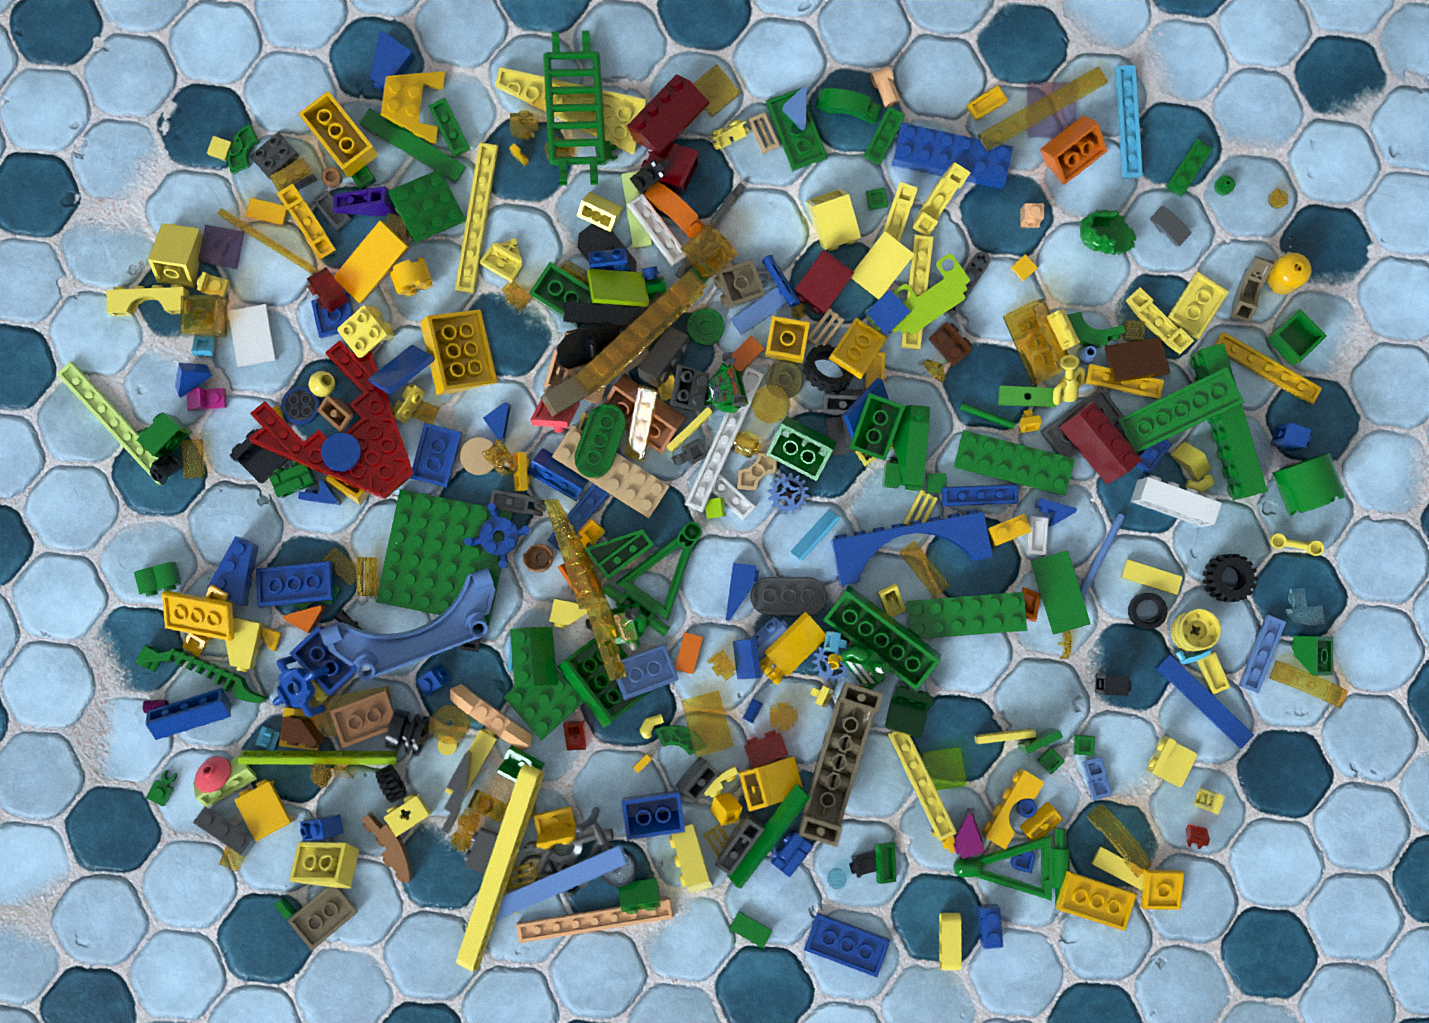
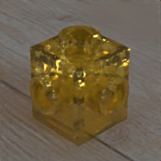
M525 110L519 111V113H510V133L512 137H519L521 140H529L530 137H535V131H538V119L534 118L533 113Z

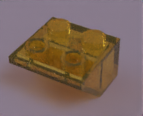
M706 225L680 248L702 279L711 278L738 255L729 240L710 225Z

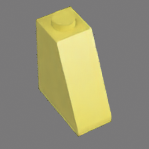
M233 617L235 639L231 641L225 640L231 666H236V670L247 672L248 669H255L262 639V628L265 626V623Z

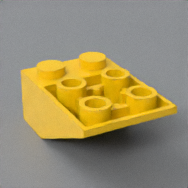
M794 756L738 771L749 811L784 801L796 784L803 788Z

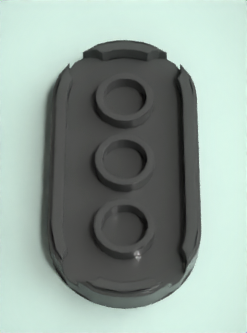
M765 577L754 584L751 589L750 599L753 607L764 615L801 616L806 612L811 616L821 611L825 606L827 591L821 582L811 577Z

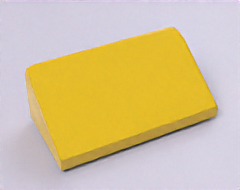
M1046 802L1036 811L1034 816L1028 818L1019 827L1030 840L1046 836L1064 819L1049 802Z

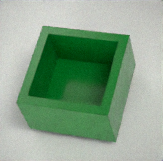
M1298 309L1291 313L1265 339L1293 366L1300 363L1327 335L1301 309Z

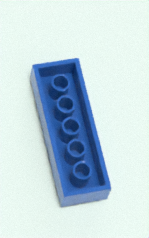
M901 123L891 166L943 176L948 168L956 162L971 172L965 180L966 182L1002 189L1007 180L1013 146Z

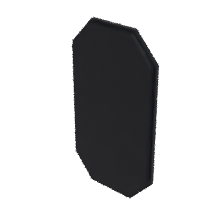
M590 224L578 235V249L588 262V253L626 248L613 231L609 232L594 224ZM626 249L629 271L627 272H636L637 261Z
M607 321L565 335L557 346L558 364L567 369H572L590 363L600 356L602 358L607 357V352L618 347L620 344L619 327Z

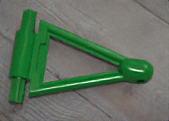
M696 522L687 523L677 537L615 582L626 590L624 593L610 583H607L602 592L614 600L617 607L638 603L641 613L647 616L646 628L650 626L659 634L665 636L671 627L658 619L656 614L658 613L666 620H669L692 548L702 533L700 525ZM680 546L683 549L663 606L634 585L632 581Z
M1054 828L1055 847H1051L1050 834L977 858L967 857L962 859L960 857L954 862L953 870L960 877L980 878L1052 901V888H1055L1056 905L1066 872H1070L1069 848L1066 847V828ZM1041 848V887L983 870L985 865Z

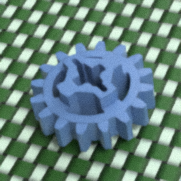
M783 473L782 479L776 476V483H770L773 489L768 490V493L772 494L768 500L774 501L771 506H778L777 512L783 509L785 515L788 513V510L792 514H795L796 508L801 511L800 505L807 504L804 498H809V495L805 494V491L809 488L803 487L805 480L798 481L799 475L796 478H792V473L788 477ZM789 481L794 482L798 487L791 486ZM782 483L781 492L775 493L777 486ZM786 489H788L789 492H795L791 495V499H788L787 496L783 495L786 492ZM801 494L799 502L795 504V497ZM778 500L785 501L787 506L780 504Z
M817 647L820 652L813 653L817 658L812 660V663L816 664L813 671H819L817 677L823 675V681L826 682L830 678L831 683H834L836 678L839 682H842V676L848 678L846 672L850 670L842 661H839L841 666L838 667L842 672L832 675L834 670L831 669L830 664L825 660V658L828 659L829 655L823 654L826 652L823 650L824 648ZM838 648V652H832V654L840 655L841 652L849 648ZM820 660L823 661L826 666L825 672L822 670L820 666Z

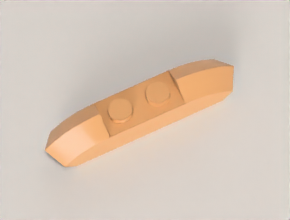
M460 684L450 689V700L503 740L521 751L531 746L532 734L468 687Z

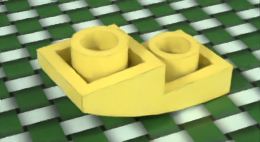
M735 765L718 775L704 792L705 797L710 795V798L721 794L720 790L723 789L721 781L724 780L727 783L736 779L735 775L738 774Z

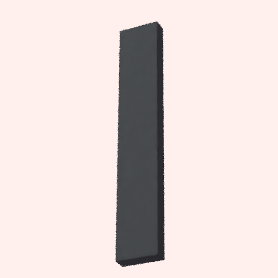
M564 302L563 322L598 325L609 321L621 327L667 330L669 326L676 329V311Z

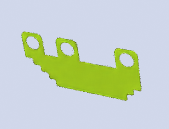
M953 254L945 255L936 263L944 279L917 297L908 284H903L893 291L897 298L900 290L906 289L909 291V299L902 303L911 311L892 330L893 333L900 330L902 334L909 332L910 335H913L965 300L966 297L963 293L967 291L966 284L970 282V279ZM946 259H951L954 262V267L950 271H945L942 268V262ZM865 313L874 329L879 331L880 328L875 326L874 321Z

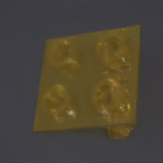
M320 763L308 766L312 771L311 781L320 788H325L328 785L330 776L354 779L349 770H345L346 767L343 766L327 768L325 764Z

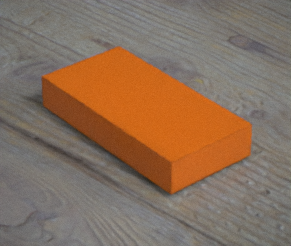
M750 336L733 353L731 358H735L736 363L732 364V366L742 372L764 351V348Z
M684 632L675 670L693 674L703 637Z

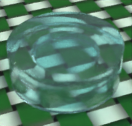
M832 869L827 875V882L833 889H841L845 886L847 877L841 869Z

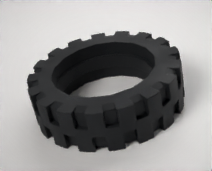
M823 344L818 345L817 348L813 347L808 352L803 363V374L806 375V380L810 381L813 387L816 386L818 390L822 392L824 390L827 393H839L849 386L854 375L839 365L837 366L841 369L843 376L838 378L828 377L817 369L815 365L817 360L831 361L829 357L836 346L831 347L829 344H826V346H823Z

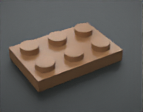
M383 691L329 712L341 746L344 748L387 732L394 710L387 691Z

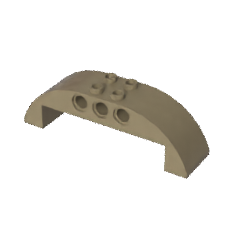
M844 683L830 717L808 789V795L811 798L803 809L799 828L800 836L835 847L838 846L843 829L841 826L874 714L875 712L878 713L882 701V693L850 683Z

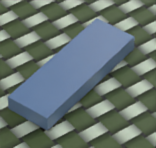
M777 287L731 319V322L741 336L787 304L786 299L783 295H780Z

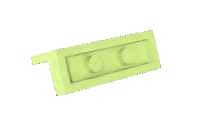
M237 756L229 761L231 765L230 777L217 791L211 793L202 792L196 787L195 781H193L195 798L204 807L208 808L257 779L256 773L248 764H238Z

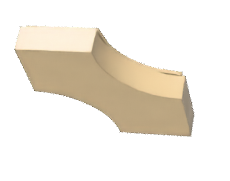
M758 452L757 460L752 466L747 469L738 470L737 490L756 491L758 482L764 476L776 473L777 461L767 456L766 453Z

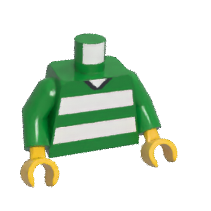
M853 645L841 652L840 655L830 654L828 657V664H831V669H838L839 661H842L858 682L864 685L857 686L869 690L878 686L885 679V674L890 669L889 664L884 662L876 651Z

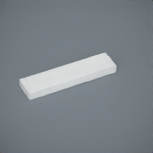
M643 193L627 204L630 211L671 266H674L688 255Z

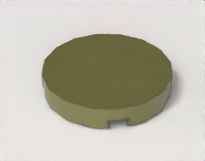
M781 361L769 368L765 383L771 395L778 399H789L797 395L802 388L803 375L797 365L792 362Z

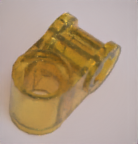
M496 439L488 450L482 451L485 459L500 475L508 476L517 472V460H515L500 440ZM505 462L509 463L510 465L509 472L506 471L504 468Z

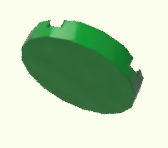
M710 308L698 309L689 316L687 333L693 342L701 346H711L721 339L724 332V321L716 310Z

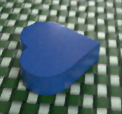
M1033 851L1013 856L1010 859V864L1016 870L1032 873L1035 854Z

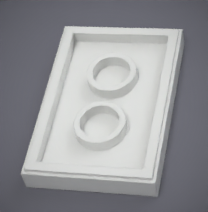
M262 304L228 311L237 367L277 361L267 305Z

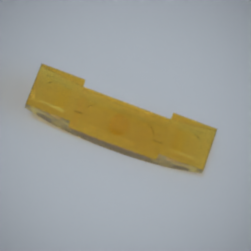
M1280 661L1275 662L1269 679L1293 687L1340 709L1348 693V690Z
M1101 803L1086 815L1098 831H1102L1126 860L1124 863L1136 877H1139L1145 872V869L1152 865L1132 834Z

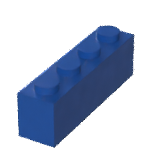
M222 688L147 711L146 726L155 740L166 738L231 717V702Z

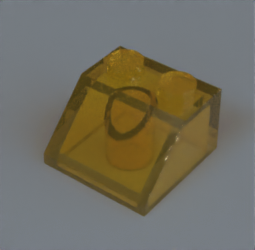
M218 294L181 296L180 334L227 337V299Z

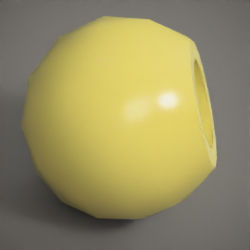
M318 371L312 374L308 385L310 391L315 396L326 397L333 393L336 382L329 372Z

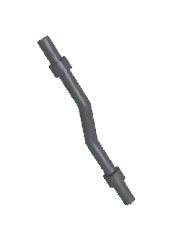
M739 183L733 192L726 196L725 202L712 217L700 243L682 261L683 264L675 273L677 278L681 279L685 272L696 263L695 260L708 245L719 220L730 206H734L738 201L737 197L745 189L742 183Z

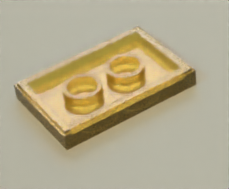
M719 690L681 700L696 757L734 747Z

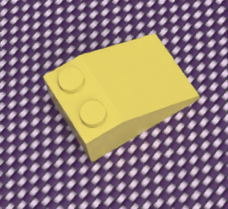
M298 842L289 881L333 888H351L359 849L347 843Z

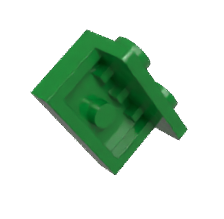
M511 745L497 769V773L506 779L516 782L519 771L524 764L542 770L545 763Z

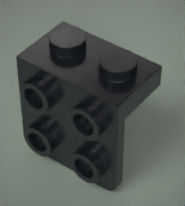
M256 429L246 435L247 439L242 444L239 443L234 446L229 456L235 462L240 463L259 483L263 484L269 479L270 475H273L274 470L280 468L288 461V458L251 443L248 438L259 430Z

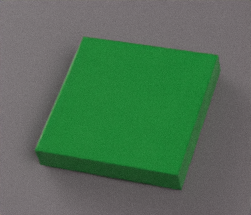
M1050 728L1037 734L1035 738H1029L1017 745L1020 751L1030 754L1061 739L1063 735L1060 730Z

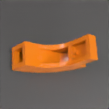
M660 182L653 184L644 193V196L653 207L669 216L689 239L694 241L706 228L696 212L677 194Z

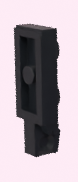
M667 158L660 163H657L654 159L629 179L641 194L666 176L663 170L670 163Z

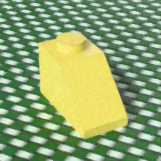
M554 599L549 622H554L553 626L565 628V625H571L591 612L593 607Z

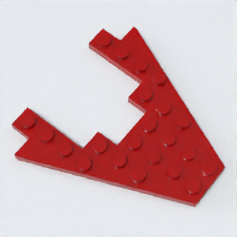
M338 341L325 353L362 392L360 396L349 404V407L359 416L360 420L344 432L353 436L359 443L361 456L358 464L345 472L330 469L324 463L321 456V447L327 437L318 429L303 441L266 401L250 413L262 428L248 439L255 445L385 500L410 479L414 473L386 393L372 385L368 380L369 377L378 371L371 351L364 357L359 358L341 341Z

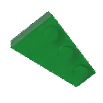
M641 528L587 546L584 549L608 580L654 544Z

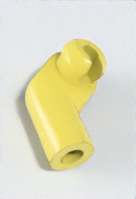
M1206 474L1199 482L1188 479L1185 488L1204 492L1214 485V478L1212 475Z
M662 714L648 717L644 720L640 728V734L644 739H649L652 736V730L655 725L664 723Z

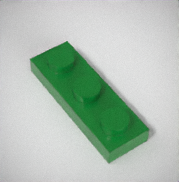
M446 98L428 105L452 156L456 157L471 150Z
M890 106L888 107L863 156L864 159L878 166L881 165L906 114Z
M1197 138L1167 183L1166 188L1182 197L1213 148Z

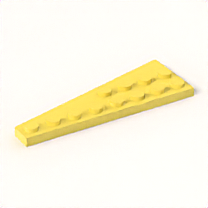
M499 67L495 83L496 88L546 112L544 77ZM552 79V87L583 86ZM602 90L605 141H610L611 145H615L617 148L635 155L637 142L633 141L627 125L646 106L647 100ZM595 94L553 95V104L595 103ZM596 111L554 112L555 117L565 122L596 121ZM581 129L597 137V129Z

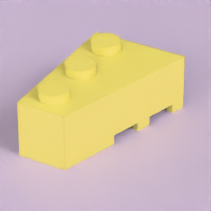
M694 825L685 826V832L671 834L672 836L669 837L671 848L676 849L677 855L674 856L677 868L681 867L682 874L679 875L682 886H686L690 893L713 887L708 876L706 863L704 862Z

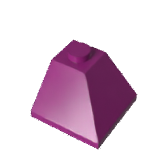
M971 807L967 808L955 836L956 842L953 843L956 854H961L962 859L985 852Z

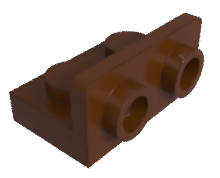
M947 321L928 340L948 363L954 367L973 349L971 348L970 341L960 336L958 328L953 323L950 324Z

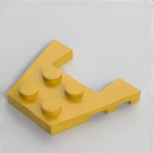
M445 72L386 76L381 116L402 128L410 130L414 135L422 137L431 145H435L438 127L419 123L423 86L442 90Z

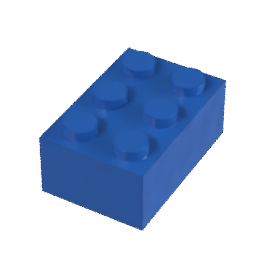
M318 626L289 654L307 673L313 669L328 666V673L313 679L331 696L335 695L357 674V667L355 664L349 666L329 651L320 634V629L325 627Z

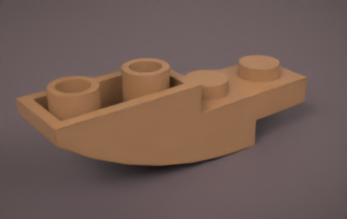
M370 812L361 819L364 822V828L370 833L373 832L377 837V843L381 847L385 846L386 850L381 854L384 857L382 859L383 862L396 871L395 875L401 882L407 884L413 879L410 857L400 835L396 837L387 823L383 826L374 814Z

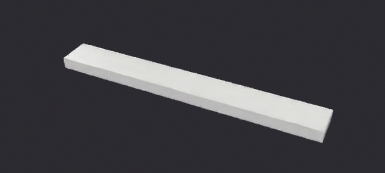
M746 367L742 379L749 404L741 407L734 414H725L686 500V506L703 512L762 381L763 373Z

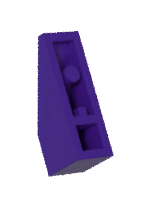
M386 186L334 194L333 212L384 216L395 214V206L388 194L389 189Z

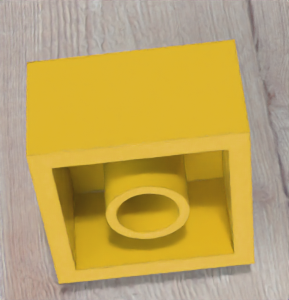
M772 316L765 357L802 364L810 322Z

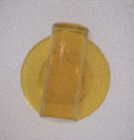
M1279 188L1269 194L1268 202L1273 208L1280 209L1289 203L1287 194Z

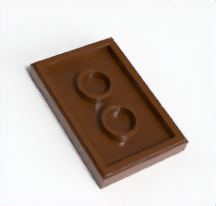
M1160 338L1106 345L1104 348L1114 383L1168 375L1170 373Z

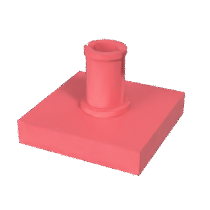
M541 399L530 419L531 424L534 426L554 427V432L556 433L564 432L569 427L580 405V401L552 417Z

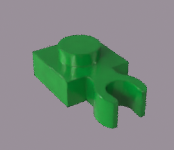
M165 770L162 773L161 781H154L146 796L147 799L162 807L166 805L174 790L170 786L171 782L177 778V774H173L172 778L168 779L167 773L169 770Z

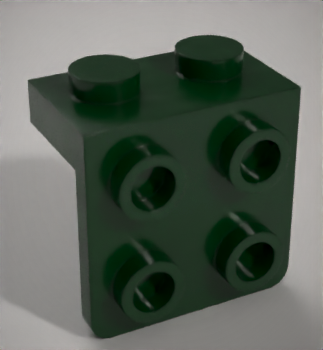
M896 686L891 694L885 728L919 738L923 735L928 708L933 704L934 696H930L925 691H912L907 686Z

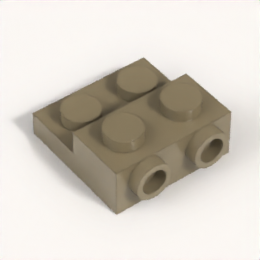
M753 259L717 270L715 274V286L720 288L723 294L720 295L721 303L723 306L727 305L728 310L766 295Z

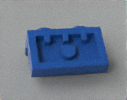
M626 248L588 253L590 269L629 271Z

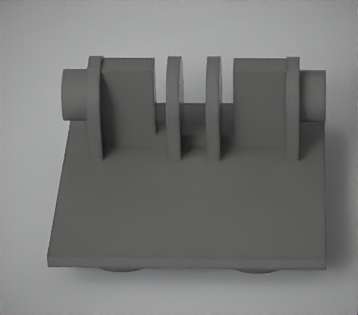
M279 132L250 155L252 160L270 180L272 178L275 179L281 173L279 168L284 171L281 167L285 164L288 168L289 166L286 162L291 165L299 156Z

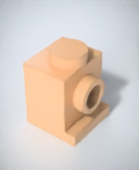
M1025 203L1020 209V228L1040 227V223L1044 219V203Z

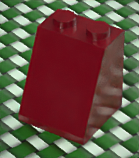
M672 143L661 155L649 149L648 153L650 156L648 160L644 159L640 170L654 159L657 163H660L667 158L670 165L663 170L666 176L658 182L683 196L699 164V152Z
M823 250L794 292L798 299H800V303H807L811 306L810 310L816 315L821 314L824 316L850 283L854 272Z

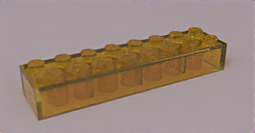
M690 269L574 378L589 394L594 391L598 393L674 323L678 317L689 309L704 294L702 290L706 285Z

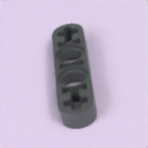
M986 252L976 253L964 270L965 273L974 272L976 275L974 281L966 284V298L990 263V257ZM984 257V263L978 269L974 268L979 261L976 258ZM965 300L953 307L955 311H947L944 315L948 317L954 316Z

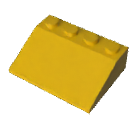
M481 309L429 315L420 321L426 351L434 358L430 368L437 396L498 383Z

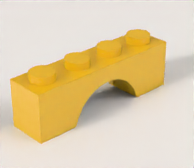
M1023 769L1014 773L1010 788L1007 787L1002 794L1003 800L1000 805L997 804L992 811L993 817L982 828V836L1005 850L1015 834L1009 822L1011 808L1022 799H1035L1045 783Z

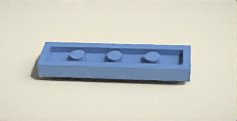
M1265 615L1238 686L1254 693H1259L1285 627V621Z

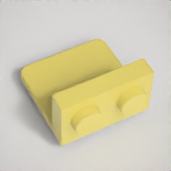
M363 305L338 327L339 334L359 358L364 357L382 340H391L396 336L392 331L393 327L381 317L382 313L375 306Z
M1162 736L1156 745L1153 756L1150 757L1147 763L1146 771L1177 787H1182L1197 758V754L1176 743L1172 738Z

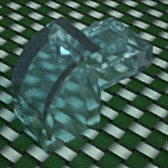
M1304 588L1289 589L1288 599L1292 608L1285 609V612L1293 623L1301 626L1325 624L1322 605L1307 606Z

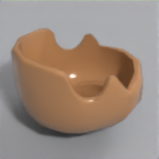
M543 544L532 545L523 554V564L528 570L535 573L547 571L554 561L552 550Z

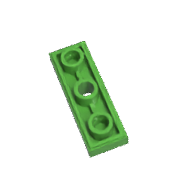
M999 386L998 405L1056 408L1053 402L1054 388ZM1025 394L1029 395V400L1024 398Z

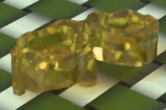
M1070 630L1062 632L1064 642H1058V646H1064L1060 659H1069L1072 641Z

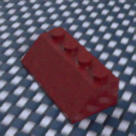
M676 74L627 127L633 141L661 155L710 103L690 80Z
M1094 401L1086 402L1058 426L1105 484H1109L1125 475L1142 461Z

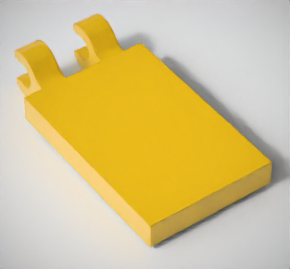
M805 612L764 651L766 656L759 661L760 669L775 685H778L782 681L783 675L788 677L825 641V632Z

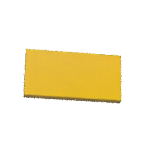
M379 221L333 278L361 304L407 251L409 246L383 221Z
M172 591L162 592L166 629L228 641L235 639L231 602Z
M1067 871L1055 909L1125 931L1137 894Z

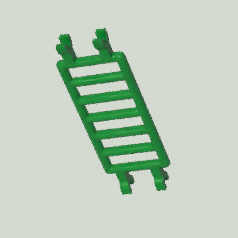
M551 31L552 52H545L543 55L549 163L551 165H559L560 186H567V165L589 164L590 185H598L597 164H604L606 162L600 54L598 51H590L589 31H582V51L560 52L559 31ZM593 59V68L551 69V60ZM594 76V86L552 87V77ZM595 94V103L553 104V95ZM596 111V121L554 122V112ZM597 129V138L555 140V130ZM598 146V156L556 157V147Z

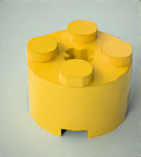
M417 258V262H410V259L393 266V270H389L397 294H405L406 297H412L417 294L416 291L427 290L433 287V279L424 258Z

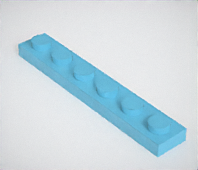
M1136 65L1116 66L1115 78L1122 179L1141 178L1143 173Z

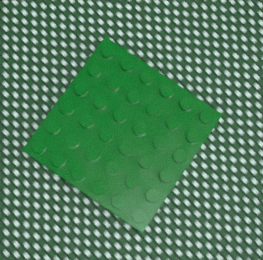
M400 489L376 602L441 615L460 593L467 575L488 567L495 587L490 613L484 616L487 625H490L502 569L499 566L500 558L497 555L488 553L481 544L469 546L464 543L467 537H479L482 525L492 518L490 510L486 506ZM498 510L499 517L512 521L513 512ZM497 531L494 534L495 541H503L504 533Z

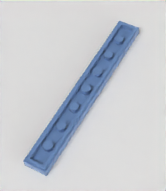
M622 845L504 895L495 921L629 864Z

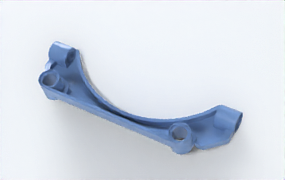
M488 567L468 574L460 593L453 603L436 619L413 630L389 634L373 633L339 622L320 629V634L325 646H328L332 654L349 666L355 664L359 678L370 680L485 636L488 627L484 616L490 613L495 593L494 582ZM475 624H483L480 629L473 628ZM363 666L371 667L369 671L361 670Z

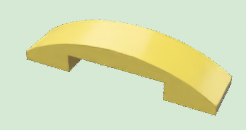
M954 162L929 194L912 228L924 236H929L937 225V219L956 190L962 187L971 172Z
M899 182L883 233L886 231L899 242L918 187Z
M1141 287L1138 288L1126 302L1151 332L1175 352L1181 354L1194 340L1182 328L1178 329L1152 303L1154 300Z

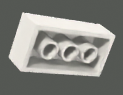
M1152 475L1137 480L1130 502L1201 527L1215 525L1222 504L1216 501V497L1198 495L1196 490L1190 488L1186 490L1181 489L1179 484L1168 482L1167 484L1161 482V478Z

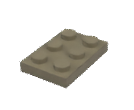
M327 887L287 921L310 950L313 951L359 911L341 888Z

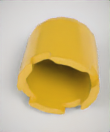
M1285 254L1273 260L1274 265L1265 282L1268 283L1269 287L1272 288L1271 291L1279 295L1290 294L1298 290L1309 280L1312 273L1311 264L1302 254Z

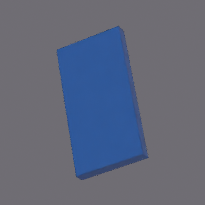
M332 561L256 569L257 607L334 600Z
M817 912L804 950L878 977L890 939Z

